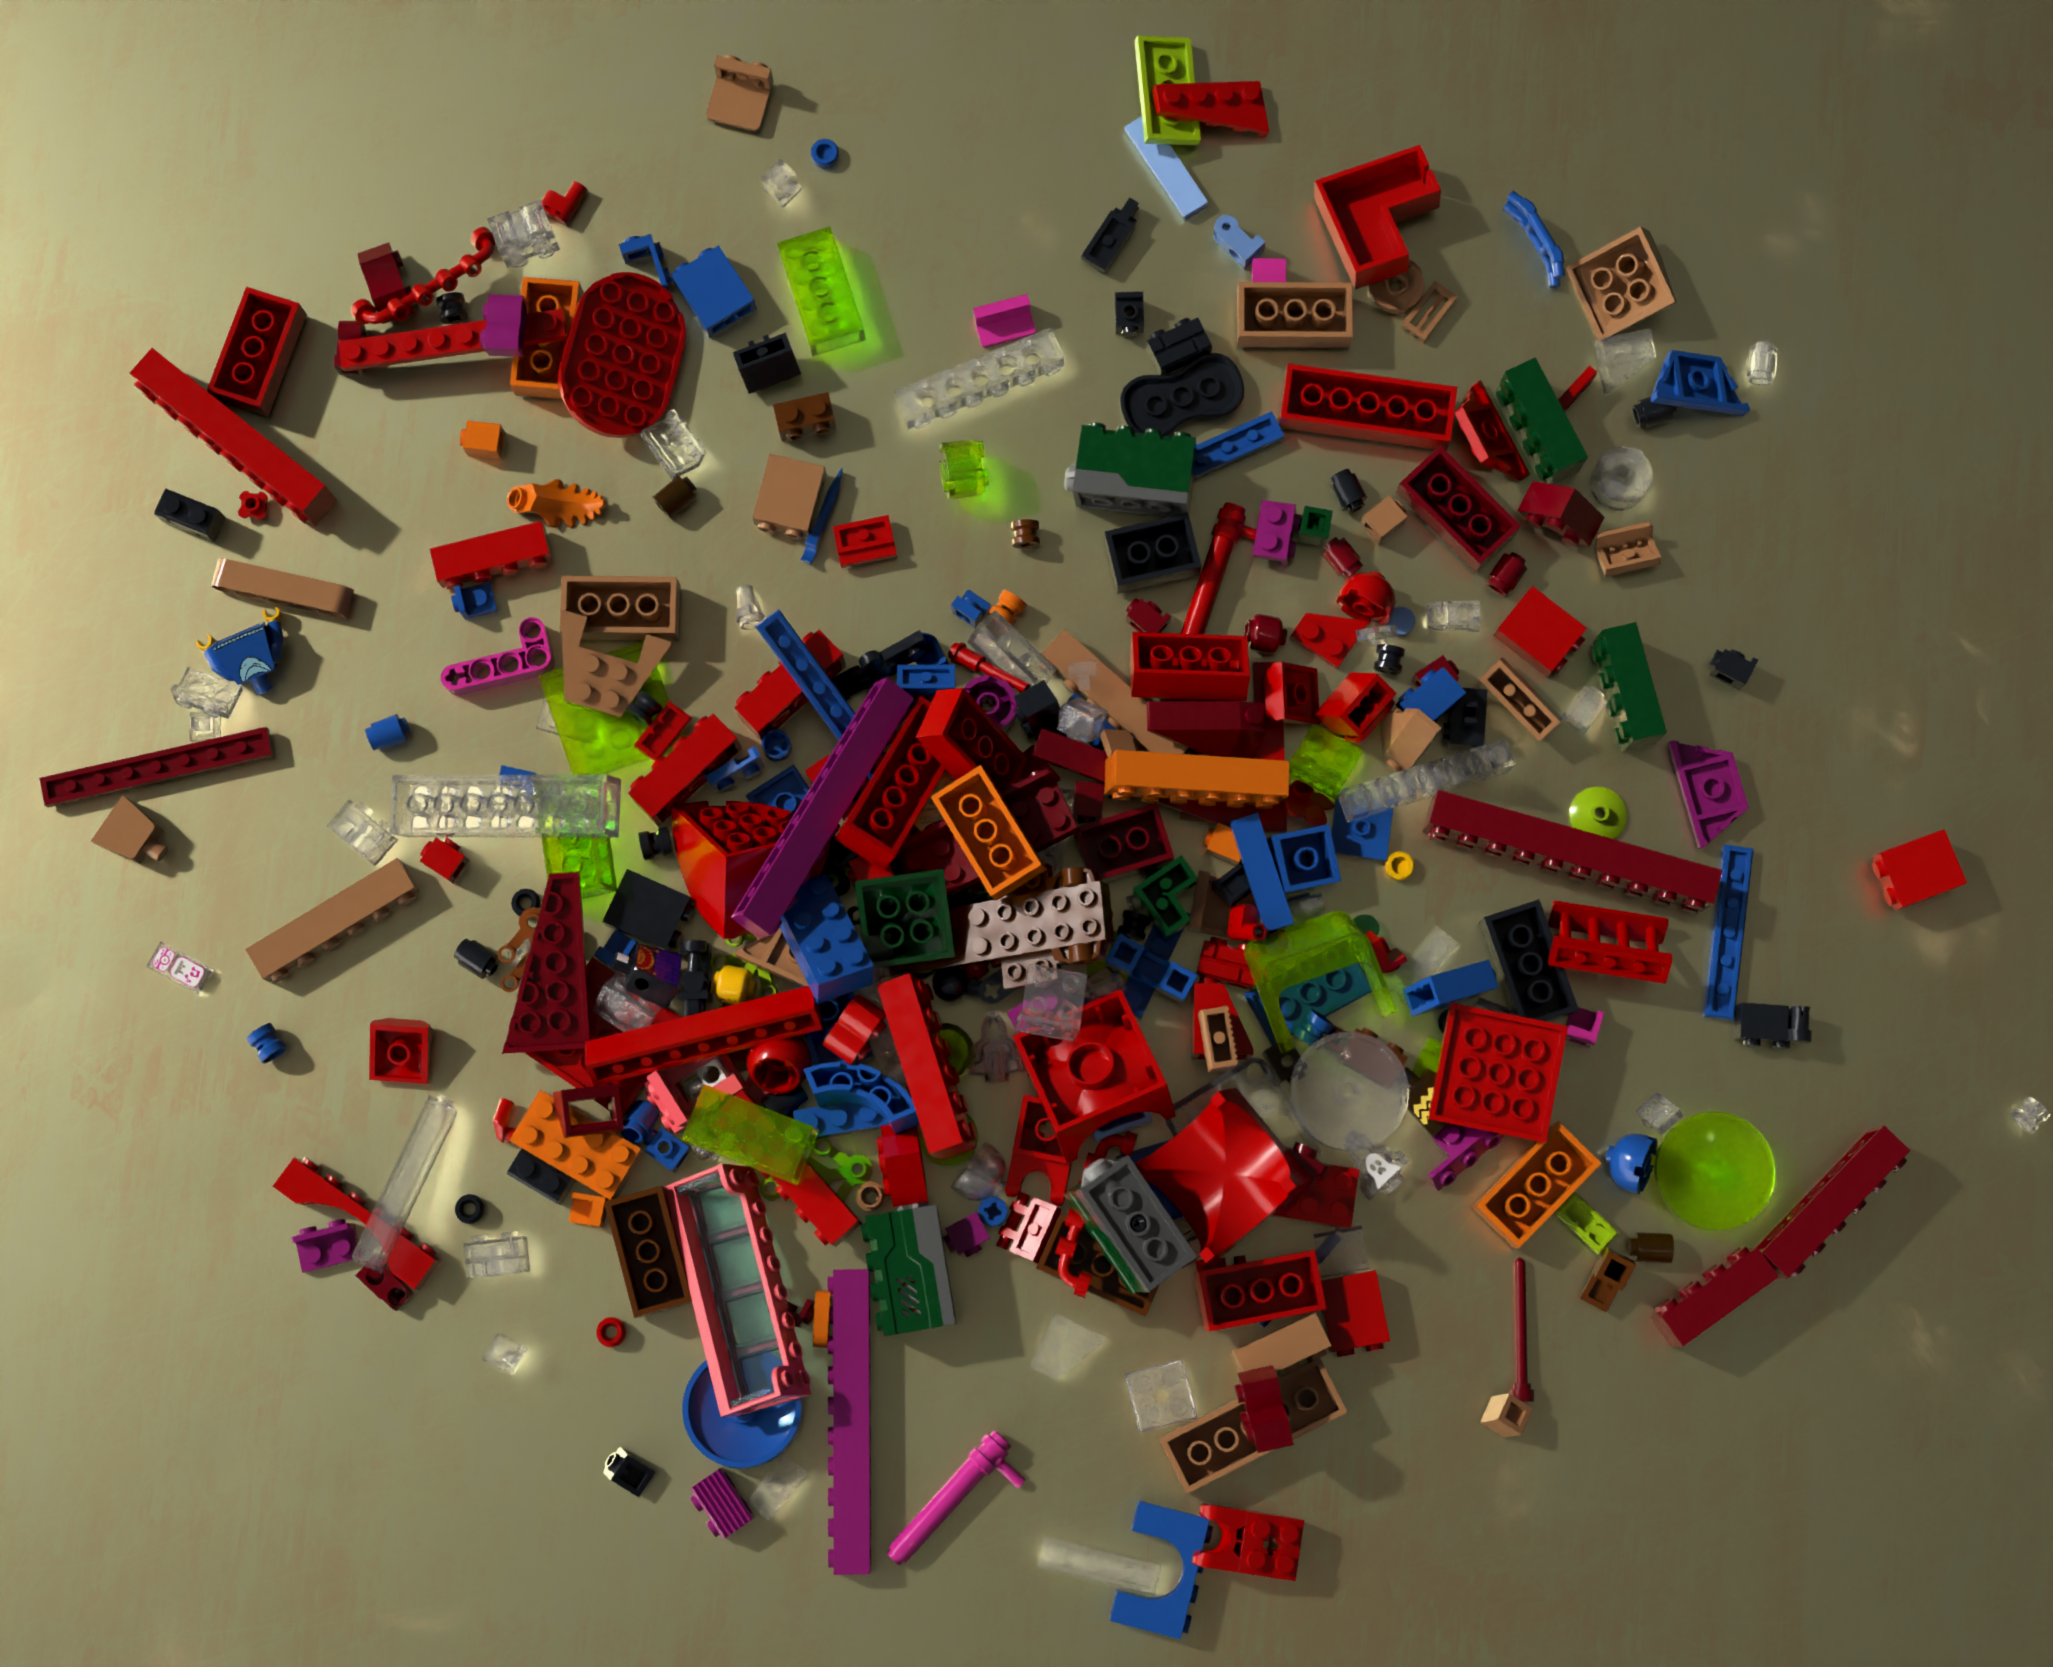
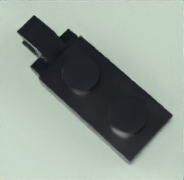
M1129 197L1122 210L1116 207L1113 211H1110L1083 252L1081 260L1104 274L1106 273L1135 229L1137 220L1133 217L1139 209L1137 201Z

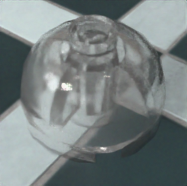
M985 1142L970 1159L965 1169L960 1172L951 1188L967 1200L981 1201L991 1194L996 1197L1006 1185V1182L1002 1180L1006 1173V1162L1003 1155L994 1146Z

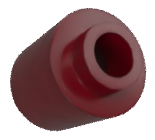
M1334 537L1323 547L1326 552L1322 556L1339 576L1342 575L1346 580L1364 566L1360 561L1361 557L1345 537L1340 540Z
M1511 552L1510 555L1504 553L1488 577L1490 579L1487 585L1498 594L1506 596L1508 592L1514 590L1527 571V567L1524 565L1526 560L1514 552Z

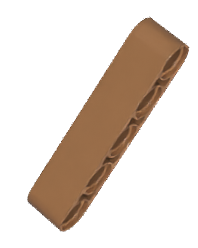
M223 558L218 559L211 584L212 588L222 592L338 618H347L354 592L352 588L344 585Z

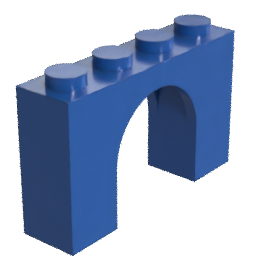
M1138 1500L1131 1530L1172 1543L1181 1555L1183 1572L1177 1586L1168 1594L1160 1597H1146L1116 1589L1109 1618L1110 1621L1180 1640L1182 1633L1188 1634L1192 1616L1187 1615L1189 1603L1195 1604L1199 1586L1194 1585L1196 1574H1202L1204 1567L1194 1565L1192 1557L1196 1550L1202 1551L1204 1543H1210L1213 1526L1208 1525L1209 1519Z

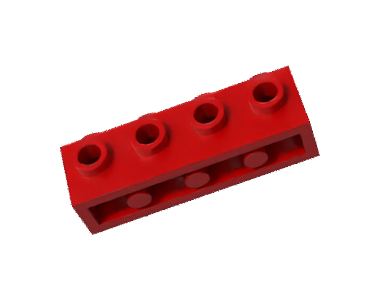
M542 521L430 548L437 582L442 588L446 587V589H454V586L458 585L462 587L464 582L472 580L474 582H485L490 580L491 576L501 573L505 576L518 573L519 569L529 566L532 569L546 566L547 562L553 561L546 528Z

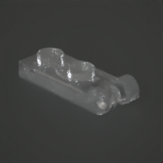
M1436 926L1384 987L1389 992L1393 990L1401 997L1400 1001L1407 1005L1402 990L1406 986L1400 980L1405 976L1414 984L1432 976L1459 944Z

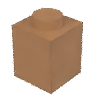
M1388 495L1363 515L1360 524L1379 545L1405 524L1408 517L1406 515L1407 511L1399 500H1393Z

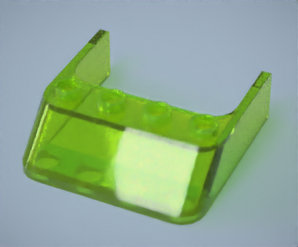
M1334 911L1267 934L1262 941H1250L1245 947L1244 955L1281 1054L1295 1048L1279 1005V996L1288 987L1361 963L1382 1018L1397 1012L1370 940L1346 912Z

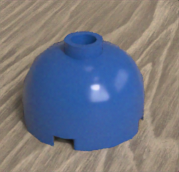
M1629 1134L1620 1138L1615 1147L1610 1146L1608 1148L1605 1162L1610 1164L1609 1173L1612 1180L1619 1187L1636 1194L1644 1191L1654 1165H1651L1652 1155H1657V1138L1642 1134Z

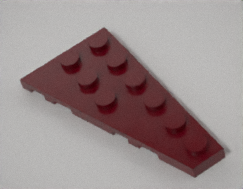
M580 872L549 874L502 1054L585 1049V1042L591 1040Z

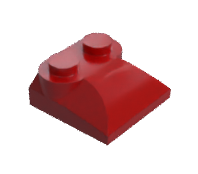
M1287 662L1273 663L1266 670L1263 678L1266 716L1275 724L1288 722L1313 726L1320 725V720L1314 715L1319 709L1317 668Z
M385 1018L373 1020L370 1023L369 1080L428 1084L430 1044L433 1039L431 1025L421 1020Z

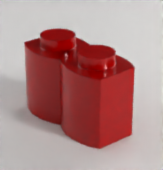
M857 994L844 1009L822 1045L850 1065L857 1059L862 1062L872 1048L868 1045L872 1037L877 1039L887 1026L883 1022L886 1018L885 1012L862 995Z

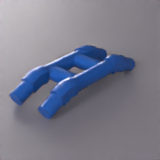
M1513 190L1506 200L1508 202L1502 210L1519 223L1535 247L1546 268L1549 288H1558L1561 286L1560 278L1565 277L1563 251L1559 245L1557 246L1544 225L1535 205L1526 197L1523 198Z

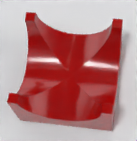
M1122 989L1013 1035L1023 1067L1037 1091L1067 1164L1078 1159L1079 1148L1086 1138L1110 1121L1138 1112H1154L1160 1114L1165 1121L1176 1116L1168 1085Z
M1236 1087L1218 1091L1210 1098L1211 1102L1205 1110L1187 1127L1158 1150L1135 1163L1143 1178L1164 1193L1186 1218L1198 1238L1201 1248L1199 1255L1205 1263L1228 1253L1312 1181L1310 1176Z

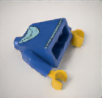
M275 607L276 615L273 617H268V613L264 609L262 615L265 621L219 641H216L210 634H206L209 642L205 646L197 640L196 646L204 652L211 670L227 681H235L237 685L250 680L257 695L272 689L273 686L266 673L276 669L277 663L282 658L284 644L281 626L282 614L279 608Z

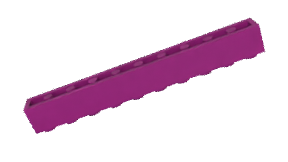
M888 677L873 684L732 914L731 918L757 938L774 935L782 924L780 919L784 912L788 911L796 902L797 896L795 894L799 887L804 886L810 879V869L813 864L817 863L825 854L826 848L824 846L827 841L833 838L839 831L840 824L838 823L842 816L852 809L855 803L853 798L856 793L866 786L869 780L867 775L870 770L880 763L883 757L881 754L882 750L895 738L897 734L895 729L899 722L904 721L911 711L909 706L914 698Z
M868 1269L833 1270V1276H828L827 1282L828 1292L833 1294V1306H830L829 1324H833V1336H828V1354H833V1366H828V1384H833V1396H828V1415H833V1427H828V1445H833V1457H828V1476H833V1488H828V1506H834V1518H828V1537H834V1549H828V1568H834V1575L871 1574L870 1271Z

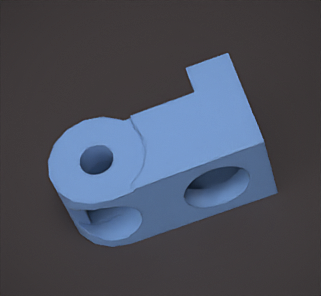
M1222 215L1215 221L1213 234L1215 241L1244 270L1252 263L1254 258H1258L1264 252L1265 241L1258 234L1251 239L1239 228L1238 221L1233 216Z

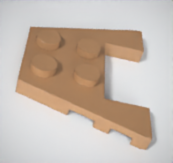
M562 609L561 628L565 701L621 717L669 649L672 641L646 634L638 663L580 646L588 617Z

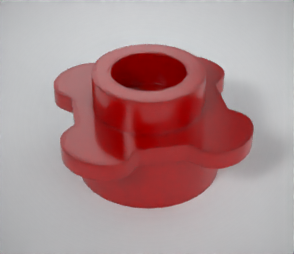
M243 491L240 494L241 508L238 510V515L241 518L246 519L250 517L261 520L266 516L267 506L265 502L268 501V496L264 492L252 494L248 491ZM251 503H255V507L252 508L250 506Z

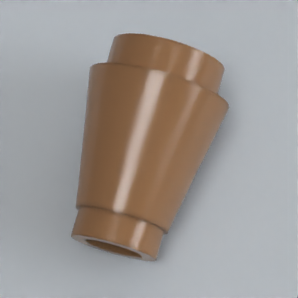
M868 1181L858 1187L856 1202L863 1210L874 1211L879 1209L884 1203L885 1192L880 1184ZM870 1192L877 1194L876 1201L873 1203L866 1200V1196Z

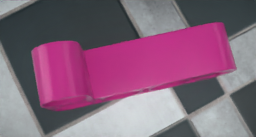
M528 617L524 619L519 626L522 648L449 665L441 673L443 686L451 694L461 696L549 674L554 669L555 659L547 628L538 618ZM531 628H541L538 637L532 639L527 637L528 631ZM540 654L547 655L546 662L543 665H533L536 656ZM509 662H519L516 671L506 672V666ZM490 668L491 672L487 678L478 679V672L481 669ZM458 675L460 677V679H458L457 681L458 684L453 685L452 682L455 680L454 676Z

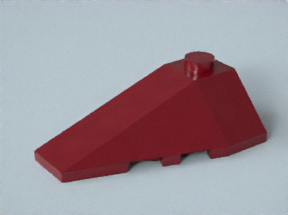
M1243 701L1146 702L1148 732L1176 744L1181 743L1194 749V752L1201 755L1255 759L1266 732L1265 703Z

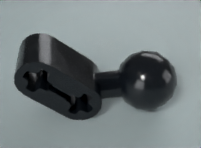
M960 967L937 971L932 979V988L935 994L946 1002H955L967 995L978 997L983 1003L993 1005L1017 990L1008 991L1002 985L996 992L997 998L994 999L992 996L986 997L984 995V992L987 990L986 984L989 983L992 987L1003 981L1002 968L984 981L968 978L966 972Z

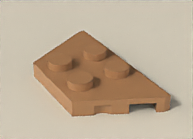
M780 928L774 935L761 938L756 937L755 940L743 949L740 947L735 952V956L743 961L801 987L809 986ZM836 997L831 1000L837 1002L839 997Z

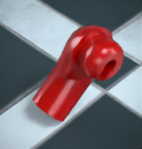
M505 1098L500 1099L493 1118L496 1138L502 1143L505 1141L511 1144L512 1142L509 1140L516 1129L508 1127V1120L514 1102Z

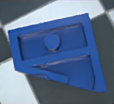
M756 746L747 750L748 756L738 761L736 758L732 759L722 767L706 775L713 791L717 789L720 792L725 791L735 785L734 781L742 777L750 779L761 773L760 769L765 767Z

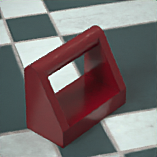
M618 1084L553 1092L554 1105L564 1138L623 1131ZM606 1099L611 1121L571 1125L568 1102Z

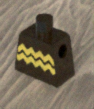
M1405 1067L1396 1078V1081L1408 1090L1400 1101L1431 1137H1434L1445 1125V1122L1428 1119L1436 1073L1426 1069L1418 1077L1408 1067Z

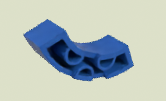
M841 1062L823 1063L803 1069L819 1107L841 1102L866 1106L880 1114L889 1123L895 1135L920 1125L912 1098L898 1082H894L882 1074V1071L863 1064L858 1066L841 1064Z

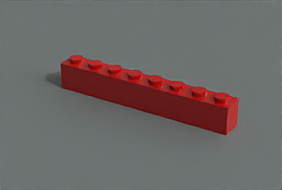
M805 986L586 1041L585 1067L594 1086L762 1045L767 1042L822 1030L821 1005L817 1003L810 987Z

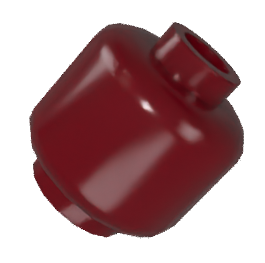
M1256 614L1252 620H1247L1244 636H1247L1250 650L1273 654L1280 645H1285L1287 629L1283 628V623L1278 617Z

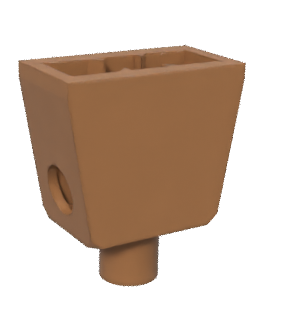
M123 795L91 840V842L101 848L139 864L144 861L147 855L159 862L168 851V847L158 841L163 833V829L134 802Z

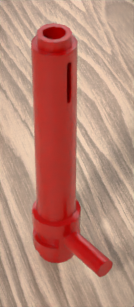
M1226 502L1223 508H1220L1218 511L1217 519L1219 520L1213 526L1211 532L1213 538L1180 634L1205 633L1234 544L1238 543L1240 536L1255 541L1257 530L1244 525L1246 510L1240 505Z

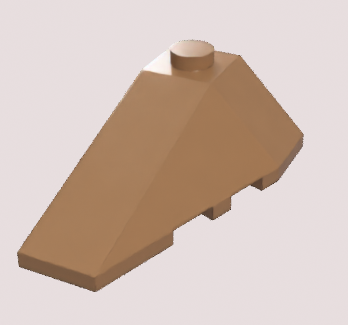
M1395 708L1394 711L1390 710L1380 722L1383 758L1387 761L1385 763L1386 766L1394 773L1399 774L1401 772L1406 776L1428 750L1441 727L1420 709L1406 708L1404 712L1399 708Z

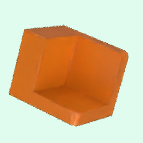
M571 1192L570 1198H573L569 1221L604 1228L607 1215L604 1202L609 1199Z

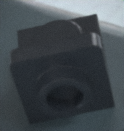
M619 1447L616 1453L613 1452L606 1460L603 1473L611 1481L639 1498L655 1474V1471Z

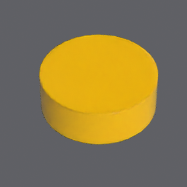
M1402 851L1392 853L1385 862V872L1394 881L1408 879L1415 867L1413 858L1408 853Z

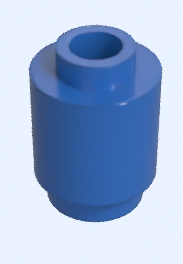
M398 714L371 723V727L365 729L366 736L373 750L379 748L384 750L408 740L407 734L411 733L405 717L399 718Z
M646 1100L635 1101L623 1119L622 1137L634 1144L645 1140L659 1118L657 1108Z

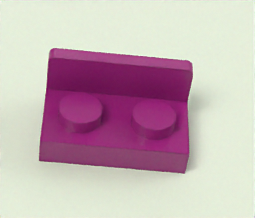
M345 1219L328 1222V1228L317 1230L316 1226L298 1230L299 1235L293 1236L291 1239L292 1243H295L297 1246L302 1273L362 1259L355 1224L346 1223Z

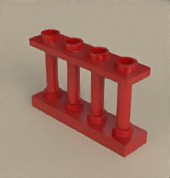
M1553 901L1548 925L1549 927L1559 928V936L1554 935L1548 957V965L1666 984L1672 964V954L1659 952L1658 944H1663L1669 924L1668 919ZM1571 930L1588 933L1589 941L1571 938ZM1600 935L1617 937L1618 945L1601 943ZM1629 940L1646 942L1647 950L1630 947Z

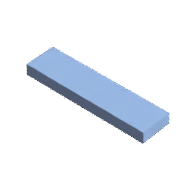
M1142 116L1125 126V132L1184 220L1208 206V201L1170 144L1144 143Z

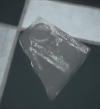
M1651 328L1593 341L1604 394L1613 391L1656 357Z

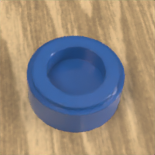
M829 139L818 140L811 148L812 161L819 168H832L839 160L837 145Z

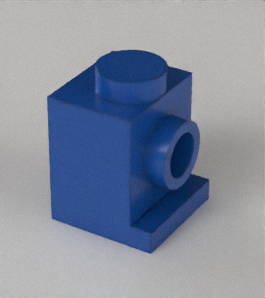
M662 1127L658 1132L653 1129L644 1141V1144L647 1146L644 1152L674 1173H676L692 1150V1148ZM663 1142H667L670 1146L669 1151L666 1153H661L659 1150Z

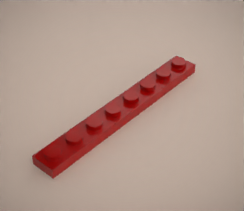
M563 309L528 314L525 329V346L567 340L565 312ZM487 320L339 341L341 369L344 372L485 352L484 347H481L480 334L482 330H485Z

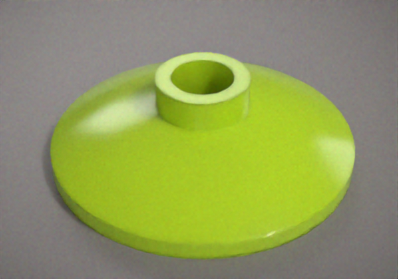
M1590 787L1581 791L1572 801L1569 809V820L1572 828L1615 839L1625 828L1627 809L1621 797L1614 791L1605 787ZM1598 808L1602 809L1605 812L1604 818H1598L1595 815V810Z

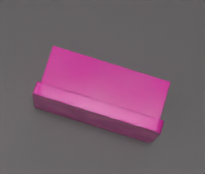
M1028 294L973 308V317L983 348L1036 334Z

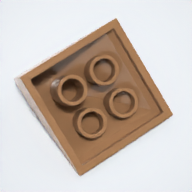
M1641 226L1566 267L1599 342L1611 338L1676 303L1661 254L1650 231Z

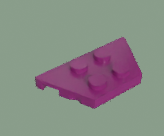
M1672 740L1667 744L1697 847L1702 849L1744 813L1749 806L1732 752L1710 750L1708 747L1691 746Z

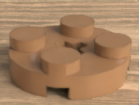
M1409 259L1408 272L1368 285L1369 298L1378 308L1385 312L1397 315L1405 314L1417 305L1425 289V281L1420 267ZM1401 280V287L1403 289L1392 290L1389 281Z

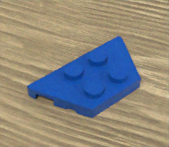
M1672 350L1666 355L1651 396V403L1742 416L1750 411L1748 403L1742 404L1735 393L1738 386L1728 374L1727 367L1721 357Z

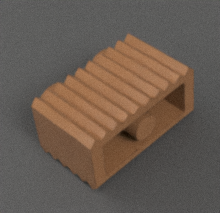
M1227 1006L1204 1009L1198 1013L1208 1072L1234 1069L1239 1062L1236 1060L1238 1055L1235 1054L1237 1050L1234 1048L1236 1044L1233 1042L1235 1038L1232 1036L1234 1032L1231 1030L1233 1026L1230 1024L1232 1020L1229 1019L1231 1014L1228 1013L1230 1008Z

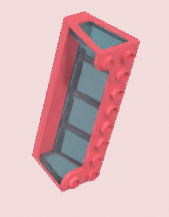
M731 1164L717 1165L664 1187L721 1417H737L811 1395L809 1387L810 1378L804 1368L802 1347L797 1341L794 1329L795 1320L793 1315L787 1311V1308L789 1309L787 1302L788 1292L783 1285L780 1275L781 1266L779 1259L775 1255L772 1243L773 1234L767 1224L765 1216L766 1207L760 1197L757 1174L754 1172L753 1167Z

